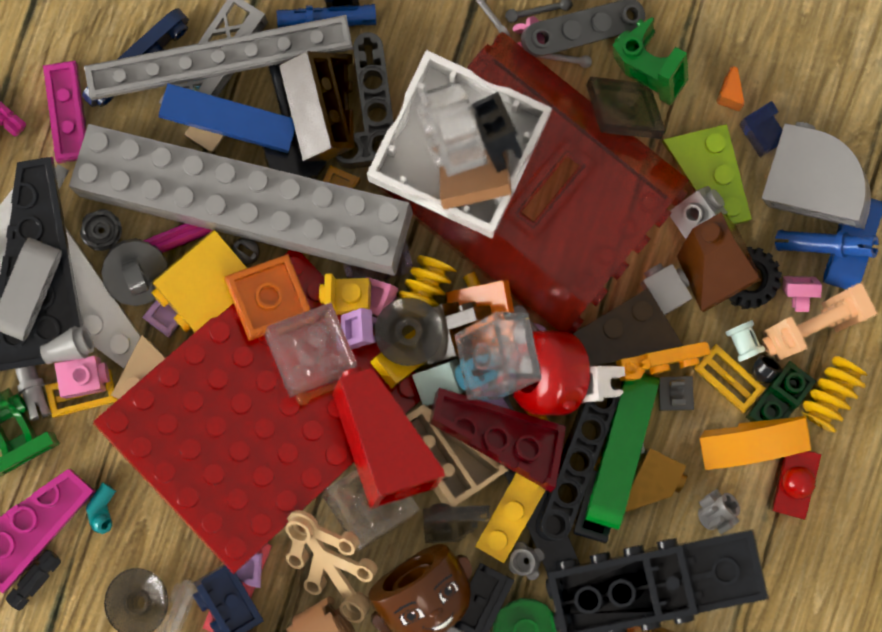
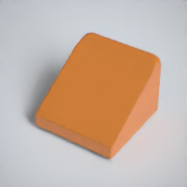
M733 66L725 76L716 101L717 104L740 111L744 106V97L738 68Z

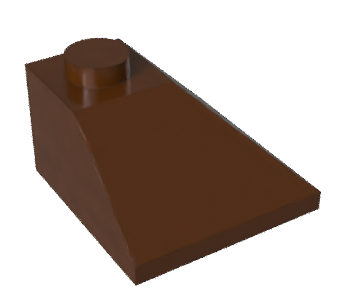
M722 212L694 227L677 255L678 261L703 313L762 280L737 226Z

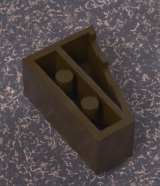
M306 51L279 65L303 161H328L354 149V113L352 109H349L348 94L353 92V82L348 81V66L353 64L352 54Z

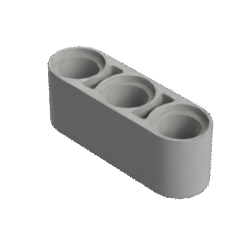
M31 237L26 240L0 300V332L21 341L27 339L61 260L62 250Z

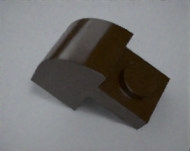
M458 302L434 307L426 316L422 327V343L428 365L444 363L472 354L466 327L493 319L490 305L477 307L476 302H470L459 306Z

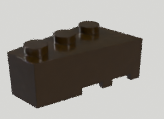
M648 288L573 333L585 347L590 367L610 365L620 359L683 346Z

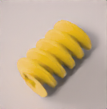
M418 255L416 261L422 268H411L410 272L416 280L406 279L404 281L405 286L410 292L399 291L398 296L404 304L393 303L392 308L398 314L397 316L422 329L423 323L421 319H425L429 311L427 308L439 305L433 296H445L446 294L439 286L440 283L451 284L452 282L445 274L446 271L457 273V270L436 258Z
M834 356L831 360L835 368L827 367L824 370L828 379H818L817 385L822 391L815 389L810 391V397L814 402L806 400L802 403L807 413L801 412L803 416H806L815 425L833 433L837 430L831 424V421L843 422L844 418L838 410H851L850 405L846 402V398L857 400L859 396L855 393L853 387L865 389L866 385L860 377L861 375L868 376L860 367L840 356Z

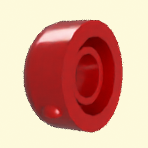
M541 330L531 332L519 340L511 353L508 363L509 388L519 406L534 415H567L575 411L583 402L590 382V364L585 347L575 335L566 331Z

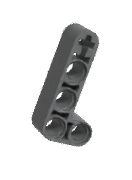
M371 32L360 34L355 39L353 45L364 132L354 133V146L358 148V153L354 158L345 159L341 155L336 156L340 166L346 169L370 167L377 154L373 150L374 144L384 139L388 129L394 123L383 44L378 35ZM367 45L372 46L374 65L367 64L365 46ZM371 76H377L382 80L381 86L377 89H368L364 83ZM375 108H381L387 113L385 119L380 122H374L368 116Z

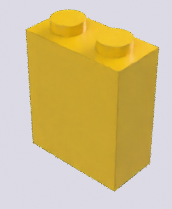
M214 230L208 233L151 282L155 288L151 294L163 307L168 304L177 313L173 319L185 333L189 330L195 333L211 318L218 317L233 304L224 278L227 275L247 269V267Z

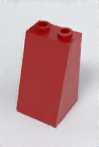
M354 367L342 373L343 376L339 377L332 396L370 509L434 490L446 476L444 469L373 368L362 370V367Z

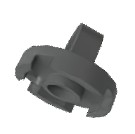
M137 238L123 240L111 247L104 259L101 270L103 284L110 296L122 304L132 306L148 304L155 300V297L151 294L155 289L151 282L164 272L168 265L166 257L157 246Z

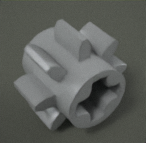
M716 489L699 501L702 507L698 510V517L706 529L714 530L717 528L718 532L723 534L739 523V519L736 516L740 514V506L733 495L729 493L721 495L719 490Z

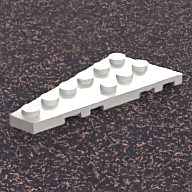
M13 189L0 204V269L7 244L6 233L7 227L10 224ZM66 228L82 326L89 330L95 348L122 368H125L141 335L117 301L110 296L104 287L103 281Z

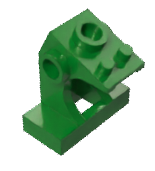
M653 17L645 22L643 19H640L636 22L637 27L635 29L624 31L616 38L615 43L612 44L614 59L626 76L659 93L660 100L671 106L688 81L687 52L675 47L668 57L659 58L651 55L646 51V46L656 33L653 24L655 20Z
M10 388L0 392V424L15 417L23 434L9 441L0 425V449L2 452L0 457V477L60 445L54 432L47 431L37 437L24 413L28 411L24 399L19 393L13 395Z

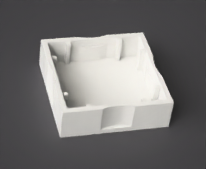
M426 50L405 93L400 114L388 129L367 172L368 181L487 237L493 238L549 120L552 108L508 87L491 84L475 75L471 70ZM499 92L518 132V135L515 137L522 149L521 159L515 156L514 150H508L512 194L443 210L440 201L439 160L486 149L467 106Z

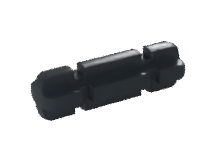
M50 550L44 551L38 558L40 563L38 565L34 563L17 583L18 589L13 588L6 596V601L10 606L17 610H22L29 602V595L33 597L50 577L48 574L50 570L54 572L61 564V559Z

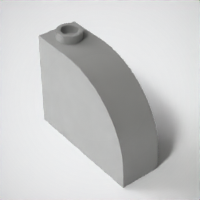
M796 122V125L784 124L761 199L770 208L865 229L870 211L871 191L861 164L847 145L828 133L815 130V126L811 124Z

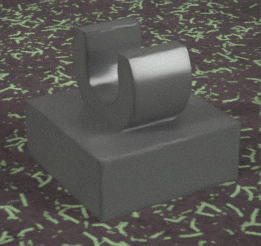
M693 376L659 377V411L694 410Z

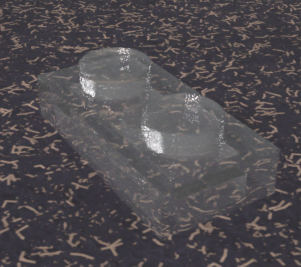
M187 578L183 580L182 584L176 583L169 598V602L174 603L169 616L165 614L162 616L156 632L181 631L194 600L192 594L197 592L193 584L194 580Z

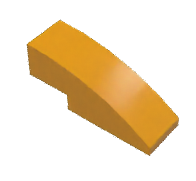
M806 416L739 423L738 427L704 430L699 438L705 470L769 461L812 449Z

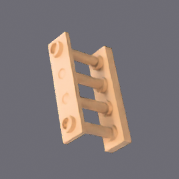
M862 282L822 302L821 305L824 309L821 310L820 315L796 325L791 316L762 331L765 338L761 339V342L768 356H774L776 361L782 360L807 349L808 347L803 338L827 326L829 328L833 327L835 332H839L877 315L878 313Z

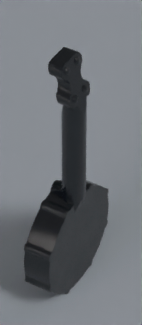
M281 64L268 66L280 113L283 116L292 118L279 67ZM296 131L293 135L289 153L262 146L266 164L271 169L317 179L327 164V161H303Z

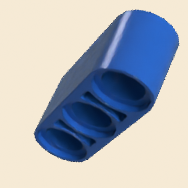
M871 198L865 229L839 224L836 234L839 231H844L853 236H876L882 216V201ZM865 245V248H872L873 245ZM830 254L823 275V283L845 290L861 283L869 257L848 255L846 258H838L835 254Z

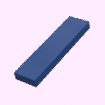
M167 83L158 114L159 118L284 153H289L295 132L293 119L290 117Z

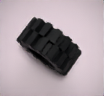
M747 247L756 268L762 275V283L758 289L753 291L743 290L729 298V300L732 301L731 304L735 307L741 306V309H754L774 298L781 286L779 280L782 278V272L778 271L777 267L780 265L778 261L774 262L772 260V254L769 252L767 254L764 253V249L761 248L752 249V247Z

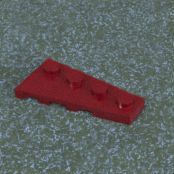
M442 388L435 392L429 421L431 425L549 492L556 488L566 426Z

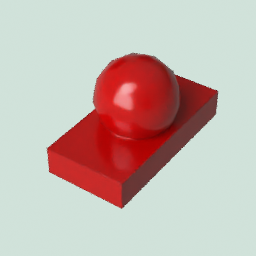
M806 451L784 457L771 511L806 520L811 496L816 487V475L822 454Z

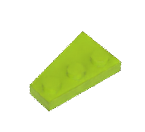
M727 124L662 140L664 147L671 153L678 164L679 170L687 178L695 192L706 186H709L711 190H716L724 200L725 205L723 207L727 211L725 216L735 225L752 220Z

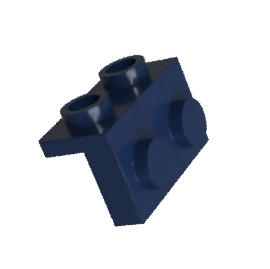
M224 564L193 583L197 592L192 594L202 612L209 609L215 621L210 623L214 632H247L264 621L237 574L233 575Z

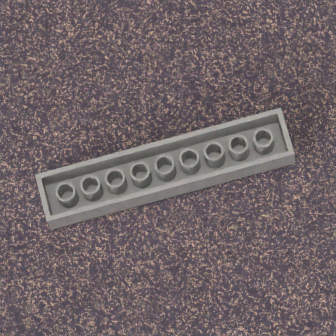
M88 124L69 183V187L82 198L393 276L396 275L413 215L410 203L92 124Z

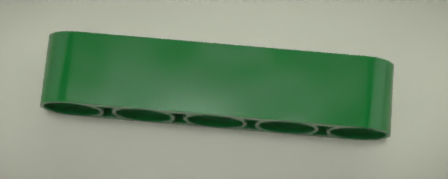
M644 373L641 379L622 381L620 390H623V394L619 396L618 405L610 424L585 520L619 530L658 390L659 377Z

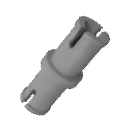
M35 365L16 368L15 371L19 381L17 389L20 394H23L30 421L39 420L36 409L37 405L43 418L50 416L51 411L48 408L42 389L45 384L43 378H39Z

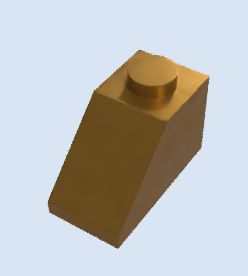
M651 448L646 449L636 469L625 512L672 497L674 491L680 493L688 475L684 474L686 465Z

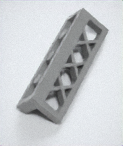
M227 0L198 44L209 42L213 36L226 33L227 38L231 37V32L237 31L235 36L263 31L268 23L266 15L244 0ZM234 5L249 13L243 24L229 27L227 15ZM223 21H224L225 28H220V29H219V27L221 26V24H222ZM234 73L174 85L190 88L194 91V87L200 86L198 92L218 97ZM163 94V96L161 97V99L159 100V104H160V105L162 104V100H163L164 94Z

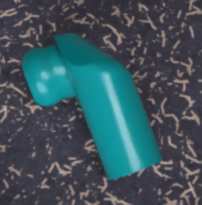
M104 482L101 483L86 506L90 526L95 532L105 534L112 528V519L107 505L116 493L114 488Z

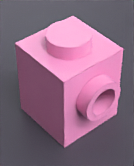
M90 356L83 359L54 363L60 397L68 399L106 391L105 383L110 381L107 364L106 362L101 363V358Z

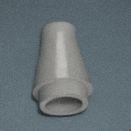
M73 326L52 341L40 346V353L46 364L87 358L88 354L94 351L92 336L84 326L80 328Z

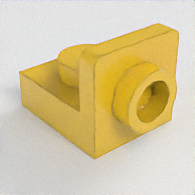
M325 273V284H320L319 287L320 303L324 304L330 315H343L360 308L370 309L371 281L369 278L336 279L332 273Z

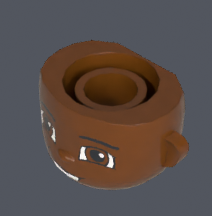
M435 544L419 551L381 577L368 594L369 601L375 610L371 615V622L374 627L381 632L448 631L465 615L470 604L471 587L469 578L472 574V566L469 559L461 554L455 556L452 550L444 544Z

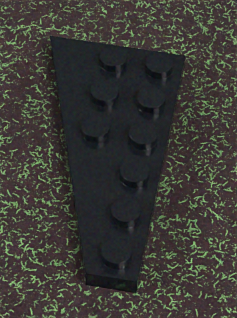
M53 157L17 162L11 200L10 224L7 227L6 233L7 244L0 273V300L21 249L29 237L62 250V256L27 339L21 341L0 332V371L46 364L41 356L40 346L52 341L73 326L83 327Z

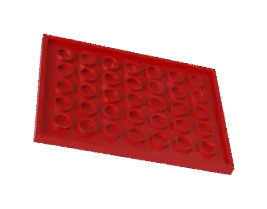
M289 250L284 255L288 254L312 311L313 317L311 319L249 341L233 303L218 317L211 318L93 421V425L233 575L286 527L289 522L287 518L293 511H303L354 463L332 396L339 377L343 376L342 373L354 367H362V370L373 368L405 415L421 401L412 377L415 372L393 388H390L370 363L377 355L390 347L374 329L373 335L380 336V341L356 349L342 348L341 315H330L319 299L320 284H325V277L301 252Z

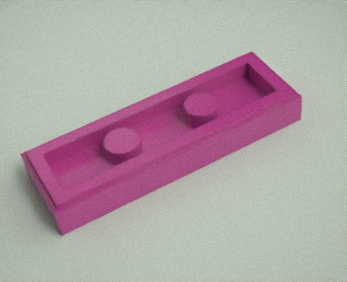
M76 61L43 65L55 160L58 164L77 161L87 130L78 63Z

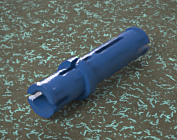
M375 4L313 8V5H306V8L279 9L277 10V26L281 28L347 15L348 26L376 25Z
M778 230L775 239L789 240V242H775L777 251L835 254L838 258H846L848 255L875 258L878 254V248H865V245H879L877 236H853L844 231H839L837 234L784 230Z

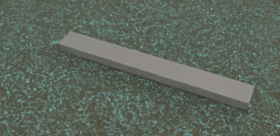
M347 15L86 65L84 70L89 97L91 100H98L167 86V83L174 85L282 64L306 51L338 53L353 50Z

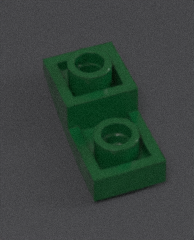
M789 361L783 367L779 376L758 399L746 418L751 422L789 418L794 409L801 404L814 386L816 380Z

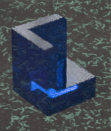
M772 101L746 116L739 124L759 157L778 147L783 131L775 119L779 111Z

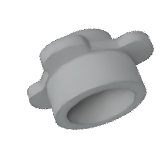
M518 542L514 546V552L510 557L509 569L513 574L526 576L529 580H535L540 575L538 569L540 562L545 559V553L541 548L533 549L528 547L525 542ZM525 558H528V559H529V563H528V564H526V563L524 562V559H525Z

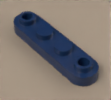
M180 8L170 11L118 59L163 51V47L172 39L176 41L187 32L188 27L186 25L189 18ZM88 86L82 93V97L91 107L97 105L103 107L114 98L113 96L91 100Z

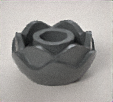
M100 209L87 214L83 218L80 236L82 241L91 249L104 251L119 242L122 226L118 217L112 212ZM100 228H104L103 233H99Z

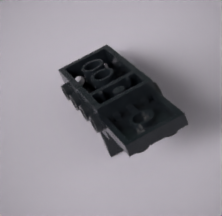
M754 529L678 544L677 538L666 539L656 542L657 546L644 550L643 545L624 548V555L611 558L610 552L591 555V562L578 564L577 558L557 562L558 569L548 572V579H546L549 598L553 599L556 610L553 614L556 631L628 632L627 628L640 626L641 631L661 627L662 621L674 619L675 624L694 621V615L702 612L769 599Z

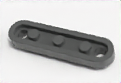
M620 0L539 21L524 29L521 35V45L528 55L542 57L617 37L624 31L635 29L638 20L643 19L645 21V11L643 6L636 0ZM627 10L632 11L634 15L633 20L627 17ZM538 33H541L544 36V44L538 42Z

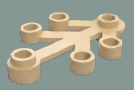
M302 510L293 511L288 516L287 520L289 522L286 525V533L292 539L291 550L286 555L287 563L295 569L303 568L309 559V553L305 549L307 543L313 552L309 575L304 581L306 591L312 595H319L327 585V580L323 576L325 570L344 598L339 607L341 615L353 623L363 621L370 610L369 598L364 593L353 589L341 569L355 575L363 582H370L378 571L377 565L368 558H363L359 562L326 548L322 543L325 542L337 547L344 555H352L360 545V540L354 533L346 531L338 535L319 526L317 520L310 513Z

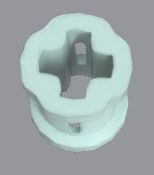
M753 320L725 332L726 336L732 338L739 354L737 357L739 362L766 351L765 347L760 345L752 328L754 326Z

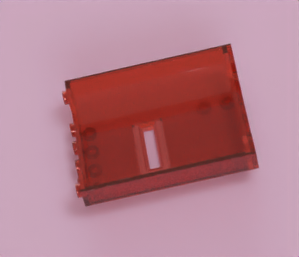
M502 31L495 38L491 46L487 44L482 48L466 69L471 70L475 75L491 84L508 87L551 107L552 111L493 238L487 237L378 185L377 189L386 197L409 202L413 211V219L490 281L508 280L512 298L552 331H566L573 334L585 321L580 315L590 303L597 306L607 294L608 290L604 285L611 277L618 280L630 264L625 260L630 253L634 251L639 254L651 238L646 234L651 227L656 225L660 228L672 213L667 209L670 204L676 207L689 193L684 187L690 180L537 58L526 52L522 46ZM568 156L579 167L539 216L532 221L522 211Z

